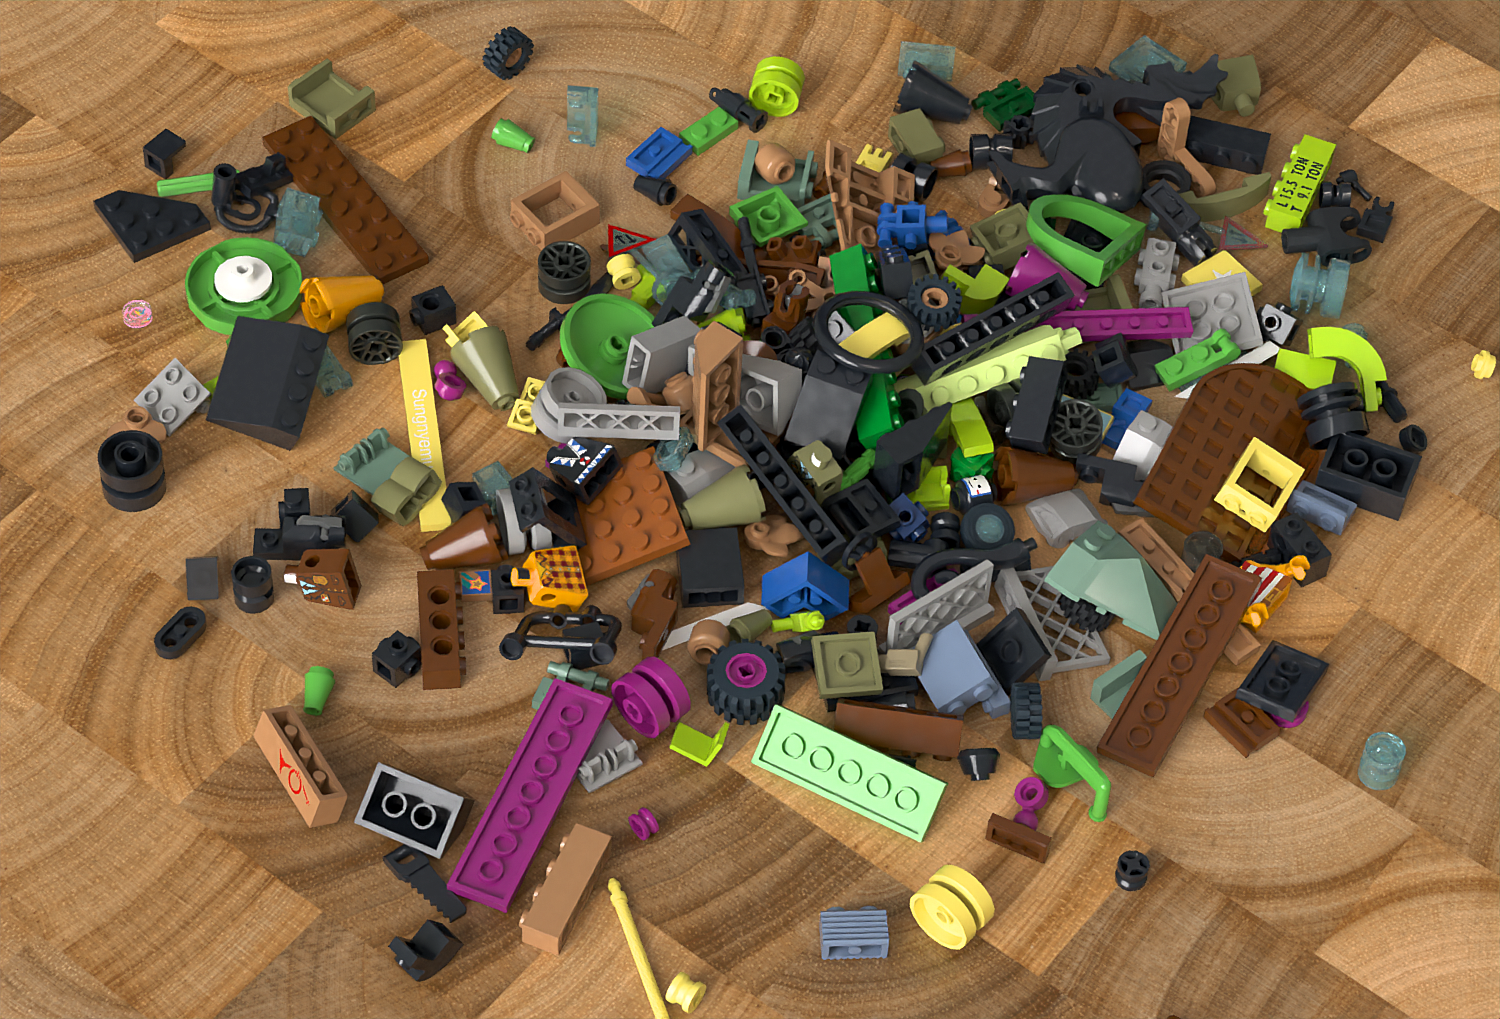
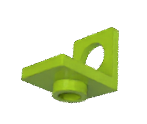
M679 722L669 748L707 767L722 748L730 724L725 722L714 738H711Z

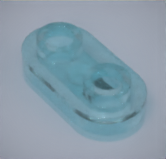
M679 427V440L660 441L653 455V460L660 471L673 472L682 466V462L685 460L694 441L688 427Z

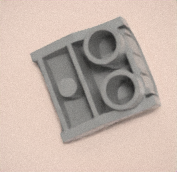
M1080 488L1039 498L1025 507L1036 530L1054 548L1066 547L1070 539L1074 540V538L1082 535L1098 520L1108 524L1107 520L1101 518L1096 508Z

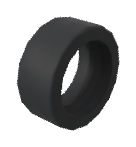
M1157 160L1143 167L1144 190L1142 194L1151 188L1148 183L1154 180H1162L1163 178L1179 187L1180 190L1176 191L1178 194L1190 191L1192 180L1189 172L1182 165L1173 161ZM1140 199V202L1148 208V206Z

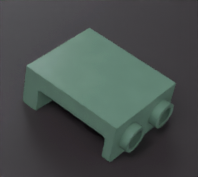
M748 140L738 178L737 199L745 200L778 186L796 208L804 206L806 198H812L814 182H810L811 178L816 179L818 162H814V151L808 150L806 160L795 159V172L790 180L779 185H773L761 177L754 168L755 157L759 150V141Z

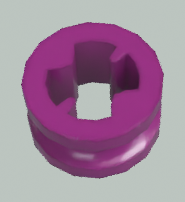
M644 807L638 810V815L632 814L628 817L631 829L641 840L648 839L649 833L655 834L659 831L656 819Z

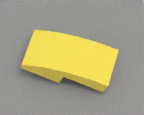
M531 377L527 378L521 397L516 399L507 424L509 428L534 435L537 434L539 428L531 417V405L545 381Z

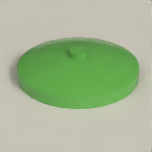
M594 294L584 297L573 305L561 324L560 345L563 355L571 368L582 370L591 375L602 386L607 396L627 400L629 389L622 384L631 337L654 328L651 323L655 317L638 303L622 296Z

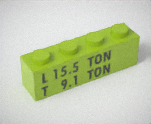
M1304 134L1300 144L1295 143L1290 156L1292 162L1285 163L1281 175L1283 180H1277L1272 196H1274V199H1268L1263 212L1267 216L1266 228L1282 233L1283 229L1301 228L1319 192L1321 181H1324L1332 165L1336 144Z

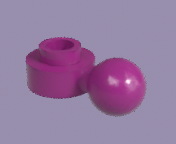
M446 359L440 360L434 367V376L437 379L434 387L441 398L453 401L462 397L466 389V383L456 376V365Z
M1027 777L1021 780L1015 788V800L1022 806V810L1014 816L1013 821L1023 823L1036 831L1038 818L1034 812L1046 804L1049 791L1047 786L1038 778ZM1037 793L1036 797L1031 800L1032 795Z

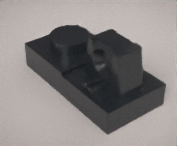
M277 152L267 156L263 165L237 173L235 188L251 199L293 182V174L286 168V157Z

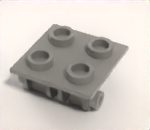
M174 358L134 401L151 414L152 420L162 423L166 429V434L170 437L194 411L201 412L202 414L208 412L210 407L208 397L211 393Z
M608 719L605 720L585 761L579 767L577 779L588 793L643 765L642 761L634 753L638 750L633 739L628 741L623 739Z

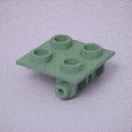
M376 428L367 439H361L360 444L356 443L352 449L340 455L338 464L333 468L373 496L375 490L383 482L390 479L395 467L402 460L409 457V455L387 441L390 435L385 428Z

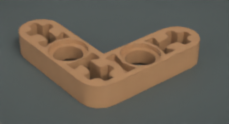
M1179 97L1165 103L1157 144L1158 154L1161 160L1176 162L1189 172L1192 180L1190 191L1194 192L1196 198L1213 195L1216 193V185L1213 178L1185 148L1191 113L1186 101Z

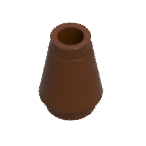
M958 149L930 161V165L938 168V177L966 176V173L972 172L968 150L961 151V149Z

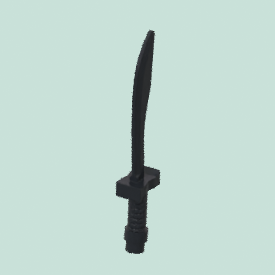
M607 271L592 285L584 297L594 294H607L614 285L612 282L613 276ZM556 307L550 310L549 322L529 337L526 347L534 351L554 332L560 331L563 319L570 309L563 314Z

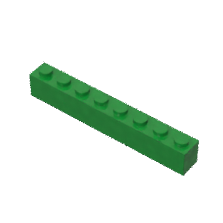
M862 244L829 256L835 295L848 291L878 293L882 290L880 281L875 275V269L878 268L877 261L873 253H868ZM851 305L842 307L839 310L855 331L885 314L883 310L865 305ZM888 347L873 359L886 360L893 358L891 348ZM895 373L873 374L871 389L856 423L859 441L866 449L872 448L875 452L877 440L882 435L888 432L892 433L905 425L898 411V407L901 406V400L894 387V383H897Z

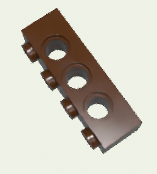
M454 569L417 571L423 690L461 688L460 676L467 675L466 656L459 657V650H465L464 631H458L457 626L463 625V607L456 606V600H462L461 581L455 582Z

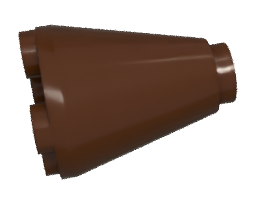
M488 502L476 506L426 541L425 546L419 548L427 570L434 568L436 570L492 565L509 560L504 544H498L499 541L503 540L498 524L490 523L494 517Z

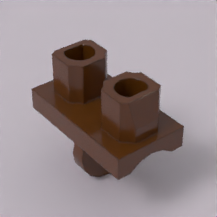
M806 235L796 236L792 239V242L786 243L780 237H773L769 239L766 250L769 255L768 260L799 262L816 267L817 254L821 250L822 245L819 240L810 241Z

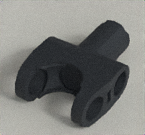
M1353 207L1315 209L1306 218L1308 227L1282 230L1281 240L1284 253L1317 251L1322 265L1326 267L1358 263L1367 259L1372 252V247L1368 240L1346 234L1348 230L1356 228L1361 221L1358 210ZM1347 217H1354L1349 221H1343ZM1365 248V249H1364L1363 251H1361V252L1354 253V252L1357 251L1358 249Z

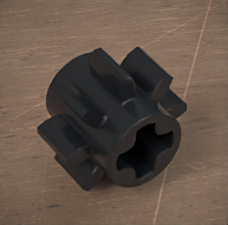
M1014 115L1011 122L1004 121L1003 133H1011L1014 149L1024 150L1027 143L1034 144V141H1032L1034 124H1031L1029 117Z

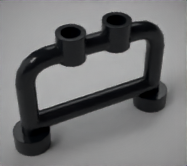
M559 604L553 611H538L525 616L514 632L504 636L499 645V651L508 660H518L523 655L526 647L590 650V657L594 662L600 665H607L612 662L617 653L615 641L622 630V623L613 615L602 614L601 610L594 605L587 606L583 613L572 612L569 606ZM598 621L600 626L609 627L604 637L599 638L527 635L532 626L543 623L551 624L556 629H563L567 624L584 625Z

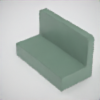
M1140 649L1093 682L1090 699L1111 719H1113L1147 659V656Z

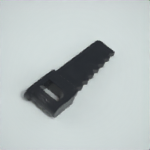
M403 844L383 856L384 863L398 880L405 883L411 882V888H417V893L423 894L424 900H430V905L436 906L438 912H443V917L449 918L450 923L466 914L465 905L453 891L447 890V884L430 866L429 859L422 851ZM411 854L415 858L407 864H398V862Z

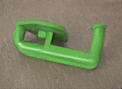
M1048 724L1041 731L1033 771L1045 784L1055 788L1066 787L1085 779L1096 791L1094 804L1088 810L1089 817L1095 822L1104 821L1107 817L1106 811L1111 792V782L1098 767V760L1085 746L1077 744L1061 727Z

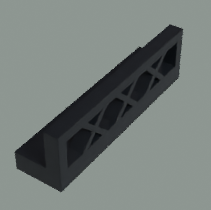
M703 209L681 213L667 234V237L695 276L708 259L713 264L716 261L728 268L734 274V278L720 302L723 303L724 310L730 308L727 303V293H729L735 301L732 307L743 308L742 303L752 301V298L740 299L735 279L737 278L736 274L741 271H747ZM682 229L686 233L687 244L678 235ZM696 250L702 255V265L696 260Z

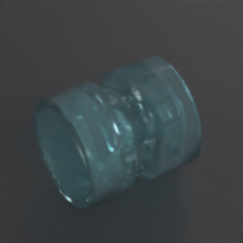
M1377 732L1368 737L1358 766V776L1367 787L1374 790H1386L1395 785L1406 755V747L1403 741L1390 732Z

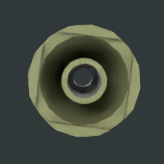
M489 326L470 332L468 334L469 340L463 344L459 340L452 347L450 355L454 363L493 409L506 411L513 408L516 399L519 398V392L507 336L504 330L500 331L497 326Z
M745 464L737 466L683 502L681 510L678 512L684 528L688 527L692 530L716 529L719 527L725 528L760 523L766 520V517L760 514L766 511L758 483L755 478L749 480L746 475L747 472H750V469Z

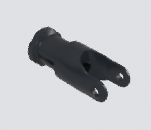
M714 87L709 91V98L713 102L718 104L720 108L736 120L748 125L749 130L753 133L759 132L766 125L768 112L763 109L759 110L751 105V101L742 94L733 93L727 88L720 90Z

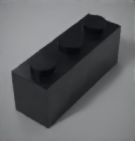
M1190 115L1185 148L1198 162L1259 175L1262 174L1271 133Z
M898 245L882 246L881 251L875 252L881 292L884 296L892 299L908 298L910 287L913 284L911 261L904 248L899 249Z
M1029 356L1027 366L1022 367L1020 372L1021 389L1019 393H1015L1013 399V410L1015 412L1013 419L1008 420L1006 425V437L1009 438L1012 447L1048 454L1068 377L1064 361Z

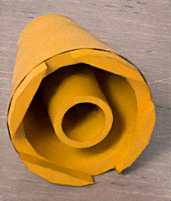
M372 275L306 278L300 286V294L304 293L305 302L300 303L301 309L310 328L327 334L345 324L348 314L355 307L365 303L381 302L384 295V287L381 281Z

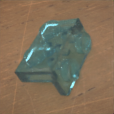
M901 41L897 76H903L906 79L909 69L915 71V68L912 67V63L915 60L943 80L952 81L956 47Z

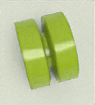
M773 56L761 60L756 67L749 91V100L752 105L759 110L767 111L769 116L784 117L792 114L798 107L804 85L805 75L803 70L797 63L784 57Z

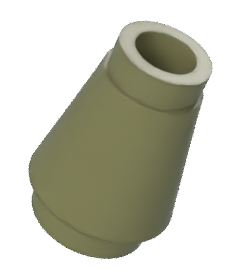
M761 609L732 619L727 626L730 632V641L735 640L736 643H742V639H749V643H752L772 625V617L767 610Z

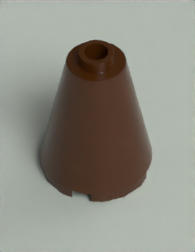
M1010 446L999 447L994 455V461H998L997 470H994L991 481L997 488L998 498L996 501H1002L1001 506L1019 504L1072 490L1078 481L1077 469L1069 461Z

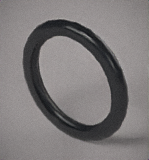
M868 291L838 293L828 298L818 307L814 315L813 328L817 341L823 350L837 362L859 372L890 374L902 371L910 367L920 357L924 349V334L921 324L914 314L904 305L879 293ZM865 305L875 307L896 317L905 326L910 335V344L902 355L886 360L864 358L842 348L832 338L828 330L829 318L834 311L846 306Z

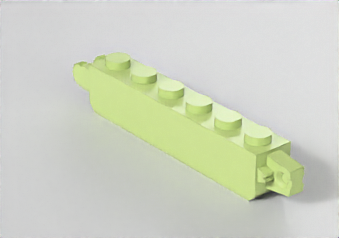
M1042 325L1016 336L926 386L914 374L898 380L897 383H894V387L897 393L907 388L917 390L921 393L924 407L929 412L932 408L940 407L949 401L953 404L987 391L992 387L1020 378L1021 369L1023 366H1027L1029 356L1065 361V355L1069 353L1068 349L1083 342L1079 330L1075 327L1062 330L1061 327L1053 329L1050 325Z

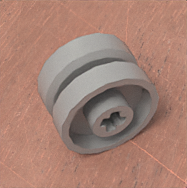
M571 367L558 368L550 373L542 389L531 405V417L535 425L546 436L557 442L567 444L574 437L558 436V402L607 404L606 394L602 386L584 371Z
M510 487L497 489V515L500 532L503 537L502 541L508 556L524 553L527 546V538L534 550L551 548V531L538 523L522 533L519 529ZM541 488V493H542L543 499H544V501H545V503H546L544 491H543V489Z

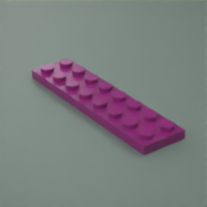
M554 678L447 883V890L499 911L508 912L579 773V767L585 761L613 706L612 698Z

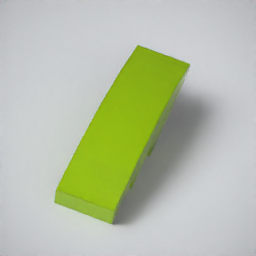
M968 397L953 403L949 434L954 437L957 447H961L964 458L994 452L991 436L972 398Z

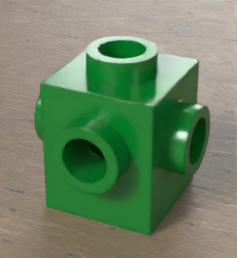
M959 446L950 457L951 470L949 479L955 483L962 478L983 475L990 480L994 473V454L992 453L964 458Z

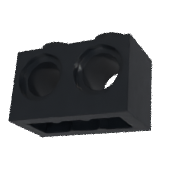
M1298 512L1272 523L1267 546L1269 549L1277 548L1282 556L1281 563H1289L1292 558L1299 555L1307 558L1310 569L1304 570L1306 573L1305 577L1302 580H1297L1295 576L1293 577L1302 588L1326 577L1332 554Z

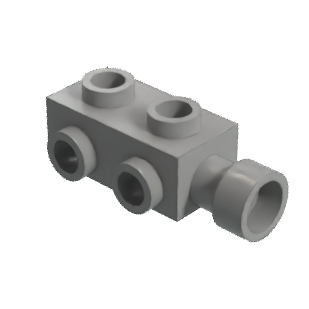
M1148 237L1146 249L1140 248L1138 265H1142L1143 268L1136 269L1134 285L1139 286L1138 293L1141 294L1139 308H1162L1163 296L1161 292L1174 289L1176 274H1171V271H1177L1180 254H1175L1176 242Z

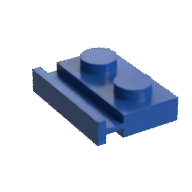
M660 127L626 157V166L640 175L665 179L692 154L693 146L690 144L688 146L685 145L682 139Z

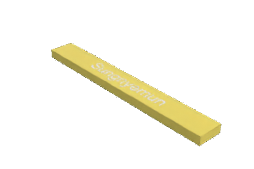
M426 339L402 341L403 348L398 359L411 457L433 469L442 481L436 494L424 503L419 511L421 532L443 530L451 525V518L441 500L446 491V481Z

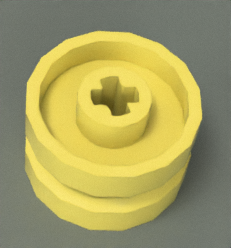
M943 865L929 879V883L923 885L910 899V908L919 926L936 942L950 949L960 950L975 936L976 930L978 931L984 927L994 916L995 910L992 898L985 887L970 873L954 865Z

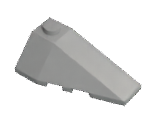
M693 344L688 346V373L694 376L693 359L695 357V345ZM742 354L740 404L760 429L778 436L782 434L795 410L802 389V369L781 361Z
M1141 410L1127 428L1112 460L1137 465L1135 481L1145 480L1172 426Z
M705 449L703 452L697 450L688 453L664 468V474L674 501L681 508L683 502L736 467Z

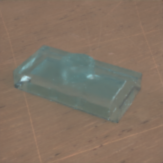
M668 234L642 246V251L661 281L665 282V290L668 295L681 275L694 279Z

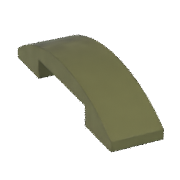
M1267 172L1246 177L1243 179L1242 188L1201 198H1196L1193 191L1180 193L1179 195L1201 217L1200 223L1222 220L1241 214L1261 202L1268 194L1271 174Z

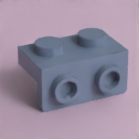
M1302 480L1297 490L1293 489L1286 511L1292 514L1298 512L1302 519L1341 536L1354 515L1357 504Z

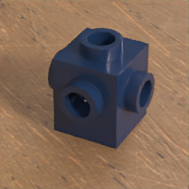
M902 493L889 505L901 519L900 527L889 532V534L896 540L902 539L903 541L919 542L928 533L927 529L930 527V524L926 517L929 513L919 501L913 504Z

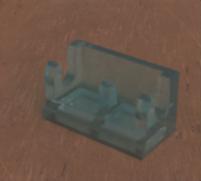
M568 85L567 130L582 133L581 135H569L568 140L570 142L590 144V147L596 146L599 88Z

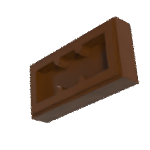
M992 813L988 821L985 838L1040 863H1045L1052 840L1051 837L1037 832L1023 823H1016L995 813Z

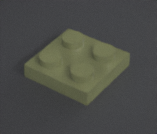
M875 632L812 637L811 643L819 699L882 694L883 685Z

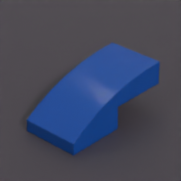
M1126 388L1112 408L1111 415L1114 416V421L1102 443L1117 450L1129 425L1141 410L1148 412L1153 400Z

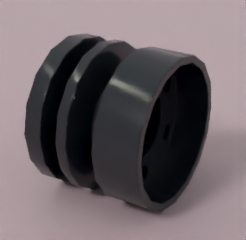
M1341 382L1327 384L1309 391L1297 399L1298 408L1304 410L1301 413L1302 420L1316 421L1305 428L1311 450L1328 449L1334 435L1352 432L1366 437L1370 433L1365 412L1352 411L1361 405V398L1355 396L1358 393L1356 383Z

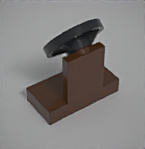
M864 532L855 537L846 547L842 556V565L849 571L858 569L865 587L849 597L848 610L851 612L866 614L911 583L906 571L890 569L882 549L877 547V538L870 532ZM869 538V539L866 541L865 544H861L860 546H858V547L856 548L855 551H853V549H854L861 541H863V540ZM849 557L857 561L852 565H848Z

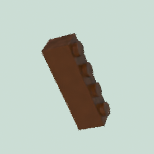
M839 698L834 730L881 752H889V748L901 750V754L905 756L919 757L920 753L933 754L932 758L935 760L951 761L952 757L958 758L964 715Z

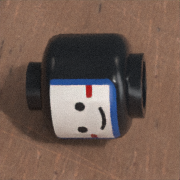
M983 475L962 478L951 489L952 505L962 515H965L976 505L982 503L994 504V501L998 498L995 484L990 483L987 477Z

